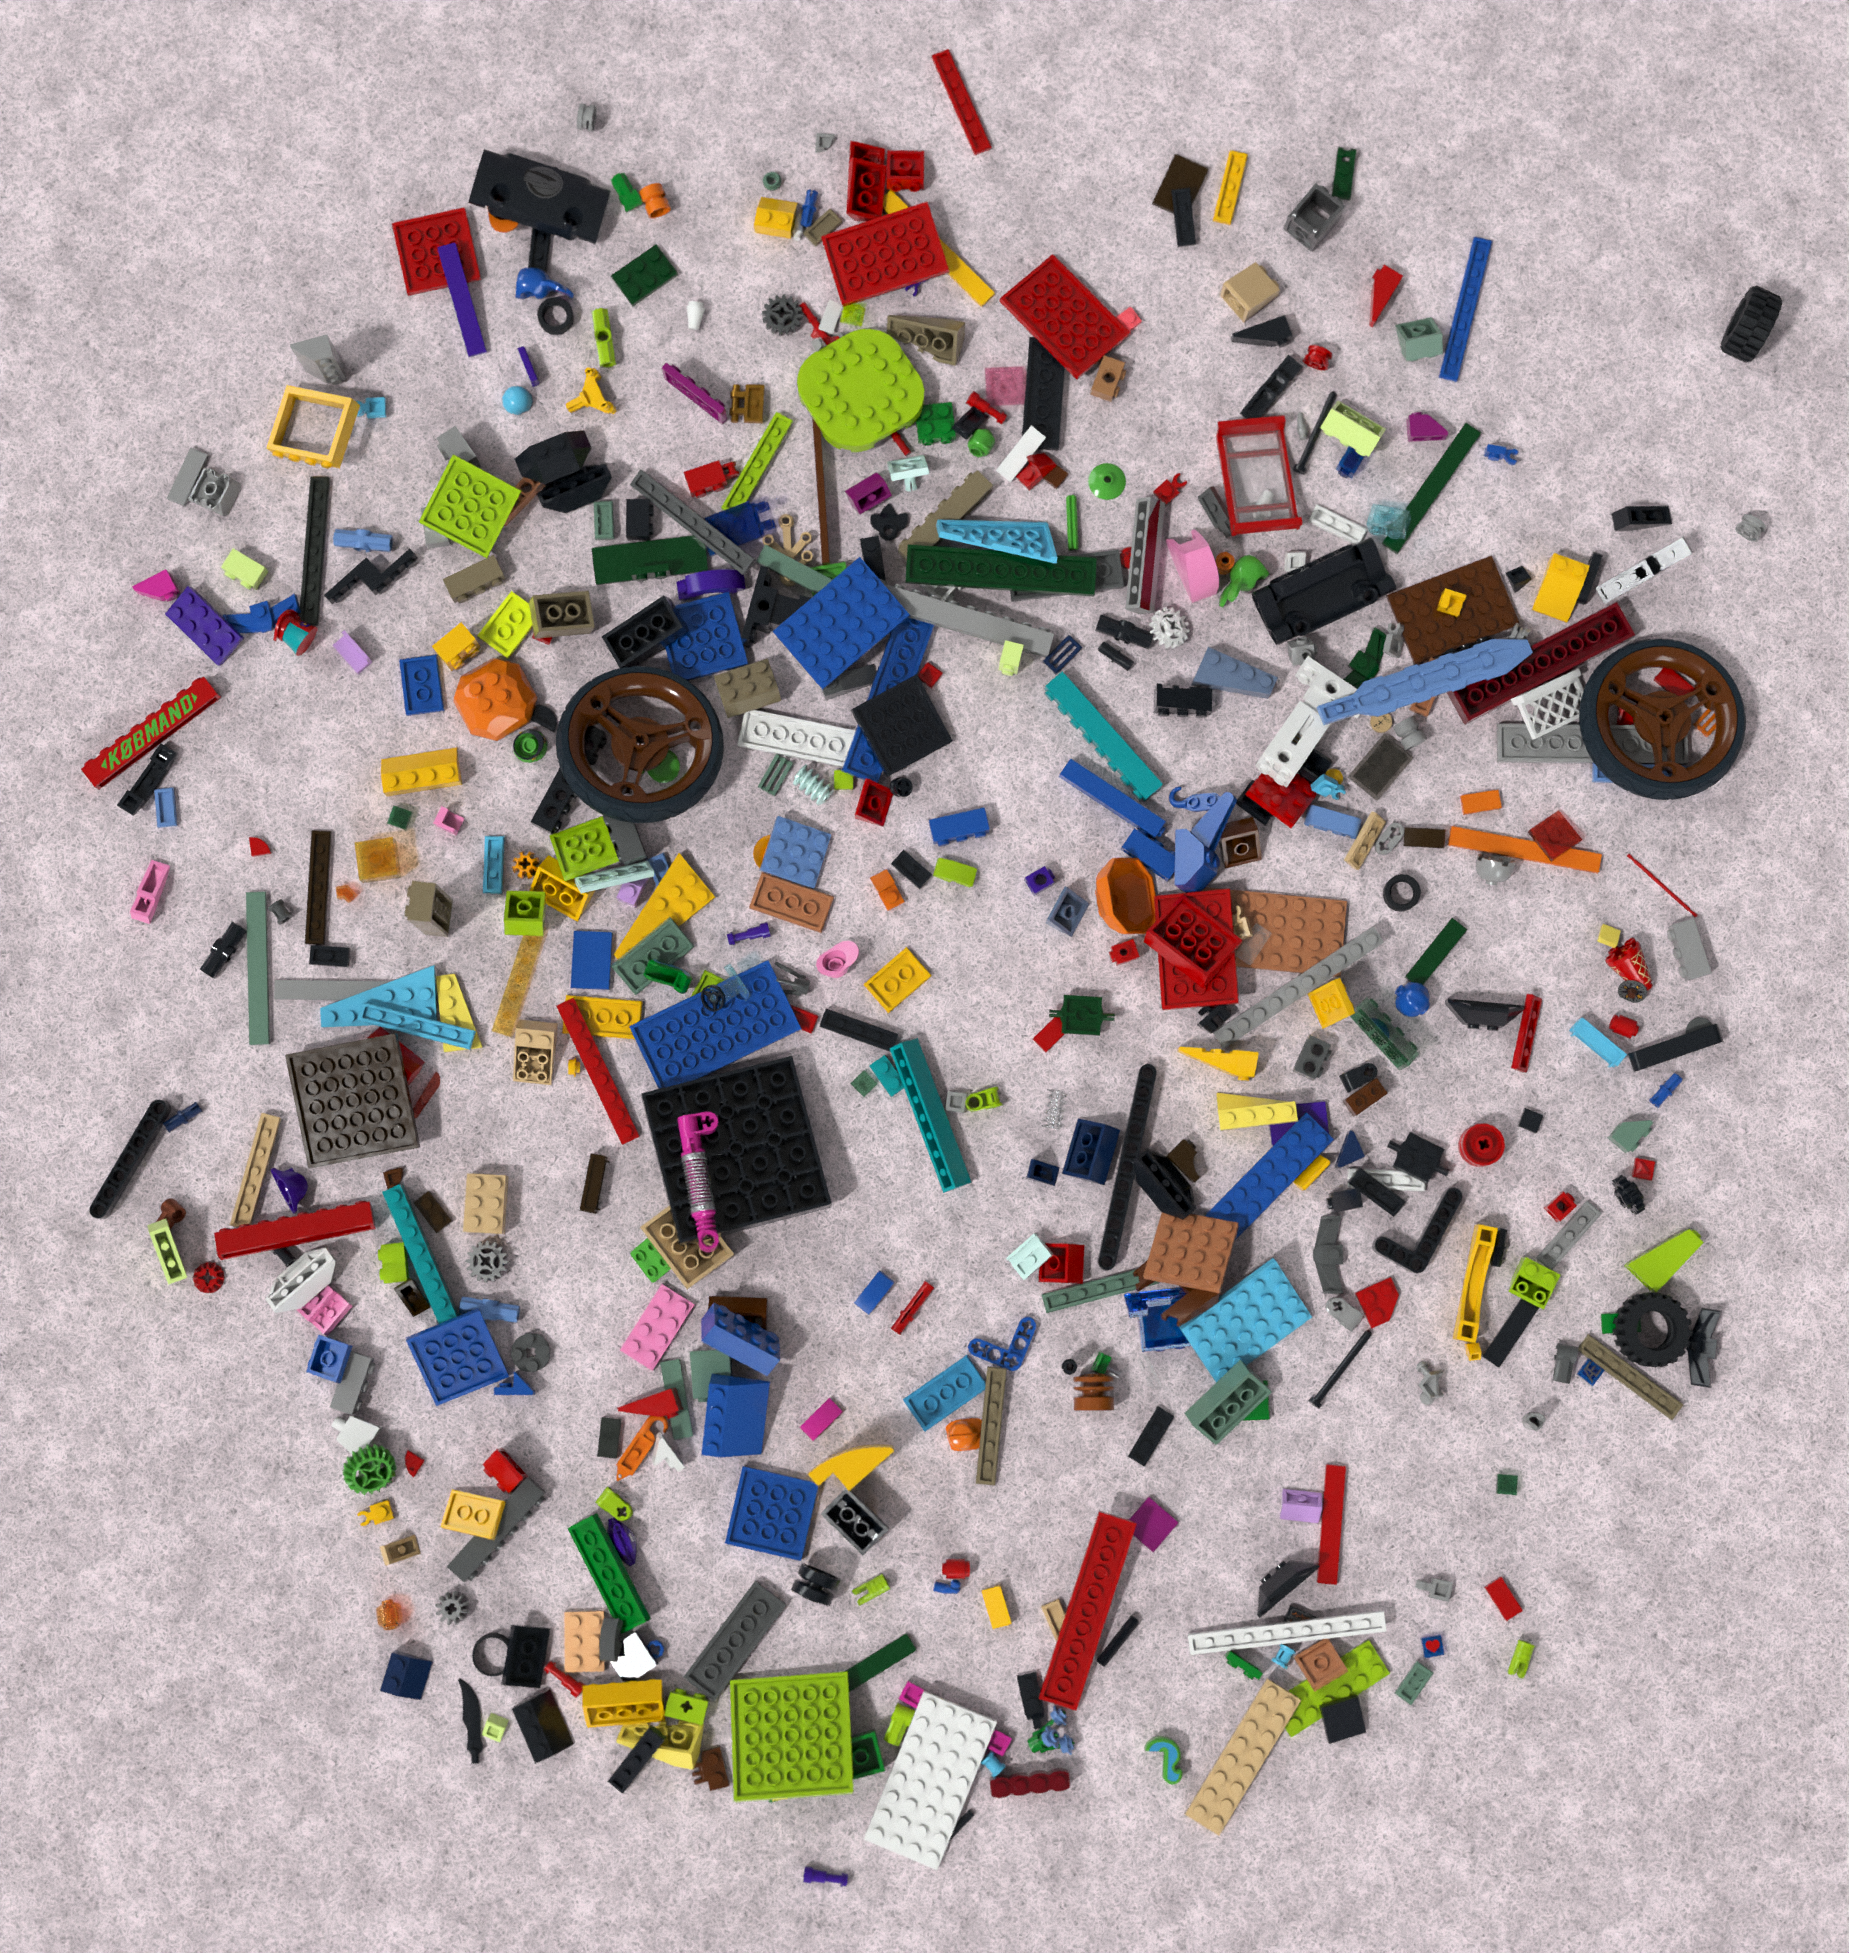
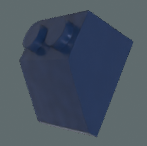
M397 1650L393 1651L380 1691L398 1697L421 1700L433 1661Z

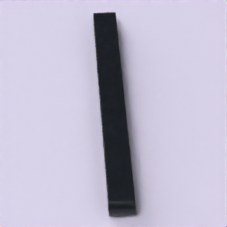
M1151 1064L1143 1065L1137 1075L1097 1259L1099 1268L1105 1271L1111 1270L1116 1264L1135 1176L1134 1159L1140 1153L1157 1075L1156 1068ZM1143 1069H1150L1152 1077L1145 1078L1142 1074ZM1140 1087L1147 1088L1148 1096L1141 1097L1138 1089ZM1135 1106H1142L1144 1108L1142 1116L1135 1114ZM1133 1124L1140 1127V1133L1137 1135L1132 1134L1130 1131V1127ZM1128 1143L1136 1146L1135 1153L1130 1154L1127 1152L1126 1145ZM1124 1162H1129L1132 1165L1130 1172L1122 1170ZM1119 1181H1125L1128 1184L1126 1191L1118 1189ZM1115 1200H1122L1124 1203L1122 1210L1114 1208ZM1111 1219H1118L1120 1222L1118 1229L1110 1227L1109 1222ZM1108 1237H1112L1116 1241L1114 1248L1106 1246L1105 1241ZM1104 1256L1110 1257L1112 1261L1109 1267H1104L1101 1263Z

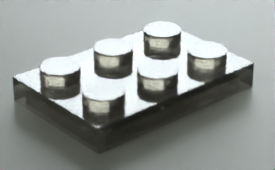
M1384 733L1349 774L1348 778L1377 801L1414 757Z

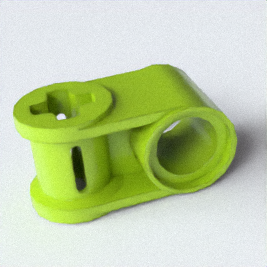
M993 1087L970 1094L965 1101L966 1109L970 1112H977L1003 1106L997 1092L999 1088ZM976 1098L979 1102L978 1107L972 1108L969 1105V1099Z
M608 1486L595 1501L599 1507L619 1521L628 1520L633 1514L632 1507ZM626 1507L627 1509L625 1512L627 1513V1516H620L619 1508L622 1509Z

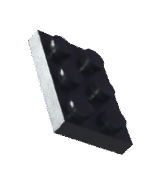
M511 1624L502 1685L541 1688L550 1628Z

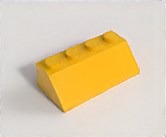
M457 747L381 759L383 793L388 797L462 785Z
M662 1679L623 1683L611 1682L609 1684L583 1686L582 1708L587 1728L666 1721V1716H664L665 1702Z

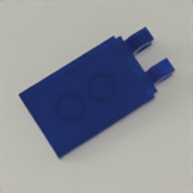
M747 501L704 518L738 546L763 538V535H765L764 531L776 528L774 520L760 521L758 513L770 510L769 503L766 501L757 504ZM707 547L709 556L717 555L714 551Z

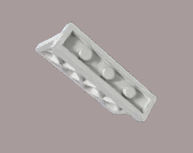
M1579 668L1511 699L1513 706L1518 705L1532 740L1579 718V710L1576 707L1578 701L1581 702L1584 691L1578 678L1581 676ZM1574 683L1576 688L1575 694L1569 692L1570 684ZM1556 691L1563 693L1561 701L1554 698ZM1567 696L1574 699L1572 707L1565 704ZM1542 697L1549 700L1547 708L1540 705ZM1553 703L1559 705L1558 713L1551 711ZM1528 704L1534 707L1532 715L1527 712L1525 707ZM1564 708L1570 711L1568 719L1562 716ZM1538 710L1545 712L1543 720L1537 718ZM1549 715L1556 717L1554 725L1547 723ZM1535 722L1542 724L1539 733H1536L1534 728Z

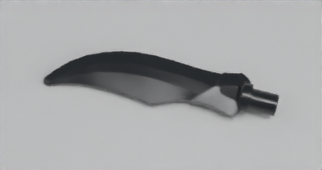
M459 1678L458 1682L463 1699L462 1721L468 1732L466 1749L471 1754V1764H479V1753L483 1750L480 1706L473 1689L464 1680Z

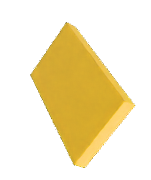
M566 995L565 1001L573 997L575 998L592 1036L635 1040L629 1026L641 1021L642 1001ZM563 1022L562 1033H563V1034H569V1032H568V1030H567V1028H566V1026H565V1024H564V1022Z

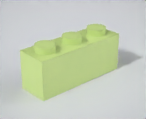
M167 1219L147 1225L168 1285L187 1278Z

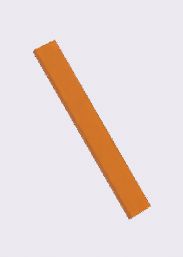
M1451 826L1448 846L1597 874L1599 873L1602 854L1455 826Z

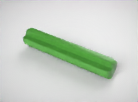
M1068 495L1066 497L1068 550L1075 551L1078 550L1077 500L1075 495Z

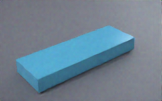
M485 836L483 893L503 894L504 836Z

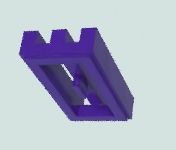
M525 347L517 348L532 386H538L540 383Z

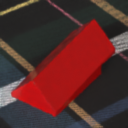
M850 141L846 214L854 221H869L882 216L887 165H884L885 149Z

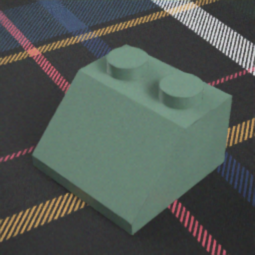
M1432 317L1395 325L1401 352L1406 361H1417L1420 358H1432L1443 354L1442 333Z

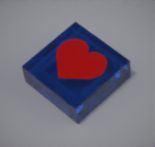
M1441 1635L1421 1638L1424 1658L1444 1655Z

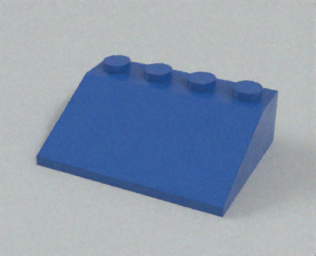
M718 1374L711 1375L701 1455L722 1458L762 1454L770 1381Z

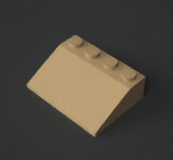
M669 1206L640 1227L687 1290L734 1255L721 1236H719V1243L716 1249L712 1252L702 1251L698 1242L679 1247ZM712 1238L703 1240L706 1245L714 1244Z

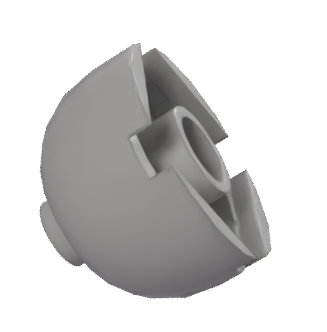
M1478 854L1476 871L1480 878L1486 880V884L1497 885L1498 882H1504L1510 878L1515 860L1510 861L1511 858L1493 854L1485 858L1484 854Z

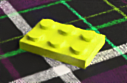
M511 591L477 637L509 659L533 628L529 603Z

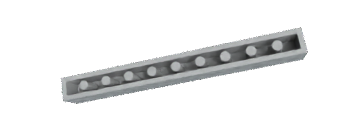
M880 579L910 614L909 618L1000 645H1004L1005 640L1024 645V652L1046 658L1049 655L1054 634L1050 633V629L1044 627L1036 629L1027 622L1019 624L1014 622L1013 618L1003 616V619L995 617L996 614L990 611L982 613L977 611L978 608L967 605L965 608L959 606V602L952 600L948 602L941 601L939 596H924L922 591L912 589L911 592L904 590L905 587L902 585H887V581Z

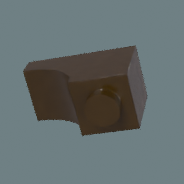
M1183 1139L1166 1157L1192 1183H1195L1200 1178L1194 1168V1156L1197 1154L1195 1150L1197 1147L1189 1139L1187 1141Z

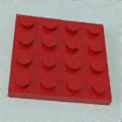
M465 207L392 223L408 296L448 287L437 247L456 243L467 283L481 280Z

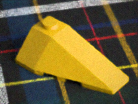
M1178 1048L1179 1053L1233 1077H1238V1081H1249V1078H1254L1259 1052L1233 1050L1225 1053L1226 1051L1222 1049L1206 1051L1205 1048Z

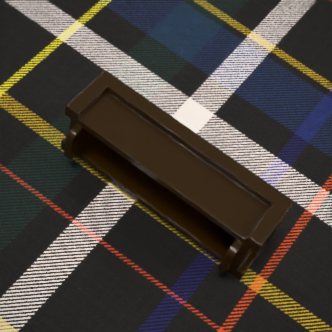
M590 1154L580 1211L597 1214V1210L601 1211L598 1208L606 1163H610L607 1160L608 1157L604 1155Z

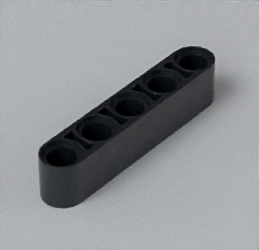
M1716 1023L1629 1053L1628 1057L1634 1072L1724 1041Z

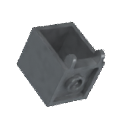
M1315 183L1288 215L1283 230L1313 252L1340 220L1345 205H1343V202L1338 197L1330 195L1324 186H1319ZM1317 205L1330 217L1324 220L1312 209Z

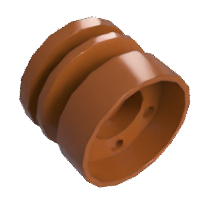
M1083 1374L1073 1377V1382H1082V1387H1073L1076 1391H1082V1396L1074 1397V1410H1114V1397L1105 1395V1391L1114 1390V1387L1105 1386V1382H1114V1377L1104 1374Z

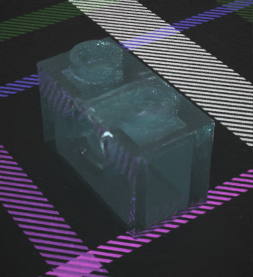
M1373 504L1366 525L1368 532L1373 535L1380 536L1382 534L1392 539H1405L1411 516L1408 510ZM1387 521H1392L1390 525L1384 524Z

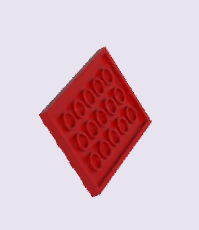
M928 201L821 236L843 307L949 273Z
M1053 254L1000 297L999 300L1076 380L1130 335V331Z
M1231 889L1154 896L1156 921L1182 895H1185L1234 933ZM1236 952L1231 955L1216 976L1204 988L1158 953L1162 1010L1239 1004Z

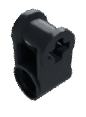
M1367 1063L1340 1075L1339 1078L1347 1093L1376 1078L1378 1070L1374 1064ZM1365 1067H1367L1368 1070L1372 1069L1373 1072L1371 1073V1077H1369V1075H1364L1363 1072L1366 1071Z

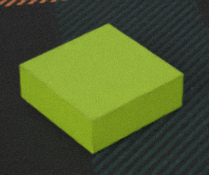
M834 770V789L853 790V776L841 772V770Z

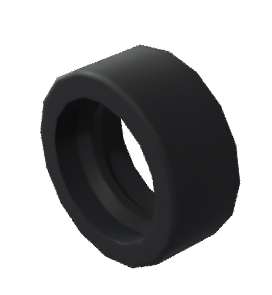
M551 297L544 300L538 307V321L545 332L551 335H560L567 332L573 325V311L566 300L559 297ZM552 306H560L566 311V320L559 326H550L545 321V312Z
M1404 874L1392 877L1383 888L1385 903L1389 908L1399 912H1404L1414 907L1421 895L1419 883L1413 877ZM1398 882H1405L1412 888L1413 897L1406 904H1398L1391 897V888Z

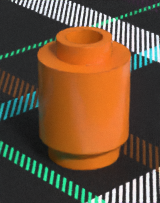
M1221 552L1217 555L1215 562L1218 573L1226 575L1231 571L1235 561L1233 555L1229 552Z

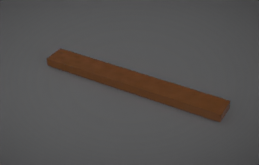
M812 418L823 566L829 565L830 559L821 430Z

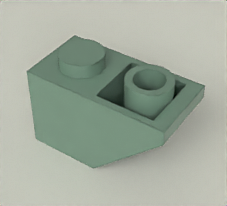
M1647 1120L1619 1123L1607 1138L1624 1153L1633 1152L1640 1143L1638 1141L1642 1136L1645 1138L1651 1132L1652 1128L1650 1127L1653 1122Z

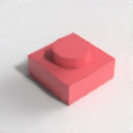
M1131 306L1116 317L1129 331L1142 323V320Z

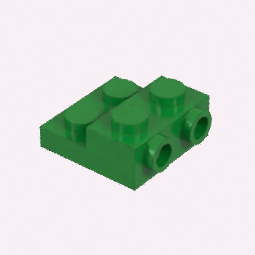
M952 402L923 405L922 412L916 420L918 444L923 446L933 445L934 442L950 444L952 440H956V433L952 429L954 425Z

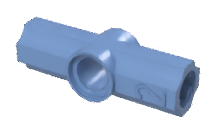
M335 529L333 545L354 548L356 551L391 552L393 536L376 534L364 529H357L356 531Z
M462 1297L460 1301L459 1313L461 1314L480 1308L484 1319L518 1322L520 1306L470 1297Z

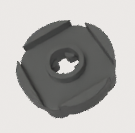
M524 1334L513 1343L511 1358L514 1364L522 1371L535 1372L541 1370L550 1359L549 1343L539 1334ZM526 1348H535L534 1353L536 1356L528 1358Z

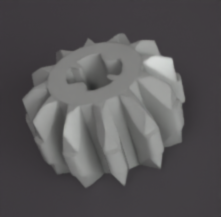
M454 1591L452 1596L450 1592H446V1598L443 1596L439 1597L442 1603L435 1605V1607L441 1608V1610L436 1612V1615L443 1614L440 1621L443 1622L447 1618V1625H451L452 1620L457 1625L459 1624V1618L461 1620L466 1619L463 1613H468L469 1609L463 1608V1606L468 1605L469 1602L465 1601L462 1603L461 1600L465 1596L462 1594L457 1598V1591ZM452 1603L455 1604L454 1607H457V1610L453 1613L449 1612L451 1609L448 1610V1606L452 1605Z

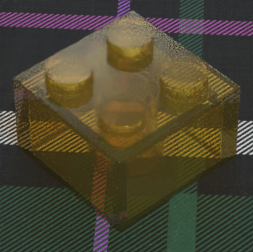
M393 837L354 842L358 875L362 883L401 878L397 841Z

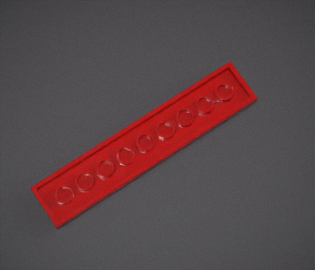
M1098 1511L1040 1690L1039 1699L1075 1711L1077 1710L1137 1525L1136 1522Z

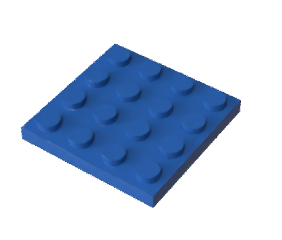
M729 592L675 606L689 631L665 646L672 673L689 681L748 665Z
M480 1308L406 1337V1342L436 1406L509 1377V1372Z
M743 1466L725 1544L801 1561L817 1495V1484L803 1479Z

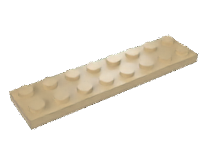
M1266 1678L1185 1812L1186 1816L1218 1836L1221 1834L1301 1702L1299 1697Z

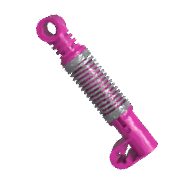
M702 1112L678 1117L677 1120L683 1149L681 1158L682 1163H684L683 1166H685L683 1168L685 1170L684 1173H686L684 1176H686V1183H688L686 1185L688 1187L687 1190H689L687 1193H689V1200H691L689 1203L691 1204L690 1207H692L690 1212L697 1222L696 1226L698 1227L696 1229L699 1231L697 1233L698 1245L702 1251L712 1252L719 1243L717 1230L714 1229L716 1225L713 1219L715 1218L716 1209L713 1202V1192H711V1179L709 1178L710 1175H708L709 1169L707 1168L706 1152L702 1148L700 1136L715 1132L718 1118L712 1112ZM697 1119H700L701 1124H703L702 1130L698 1128ZM705 1120H708L709 1123H711L710 1127H707V1124H704ZM711 1237L714 1240V1244L706 1245L703 1239Z

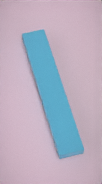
M365 1002L362 1003L358 1017L360 1022L471 1050L476 1033L474 1030Z

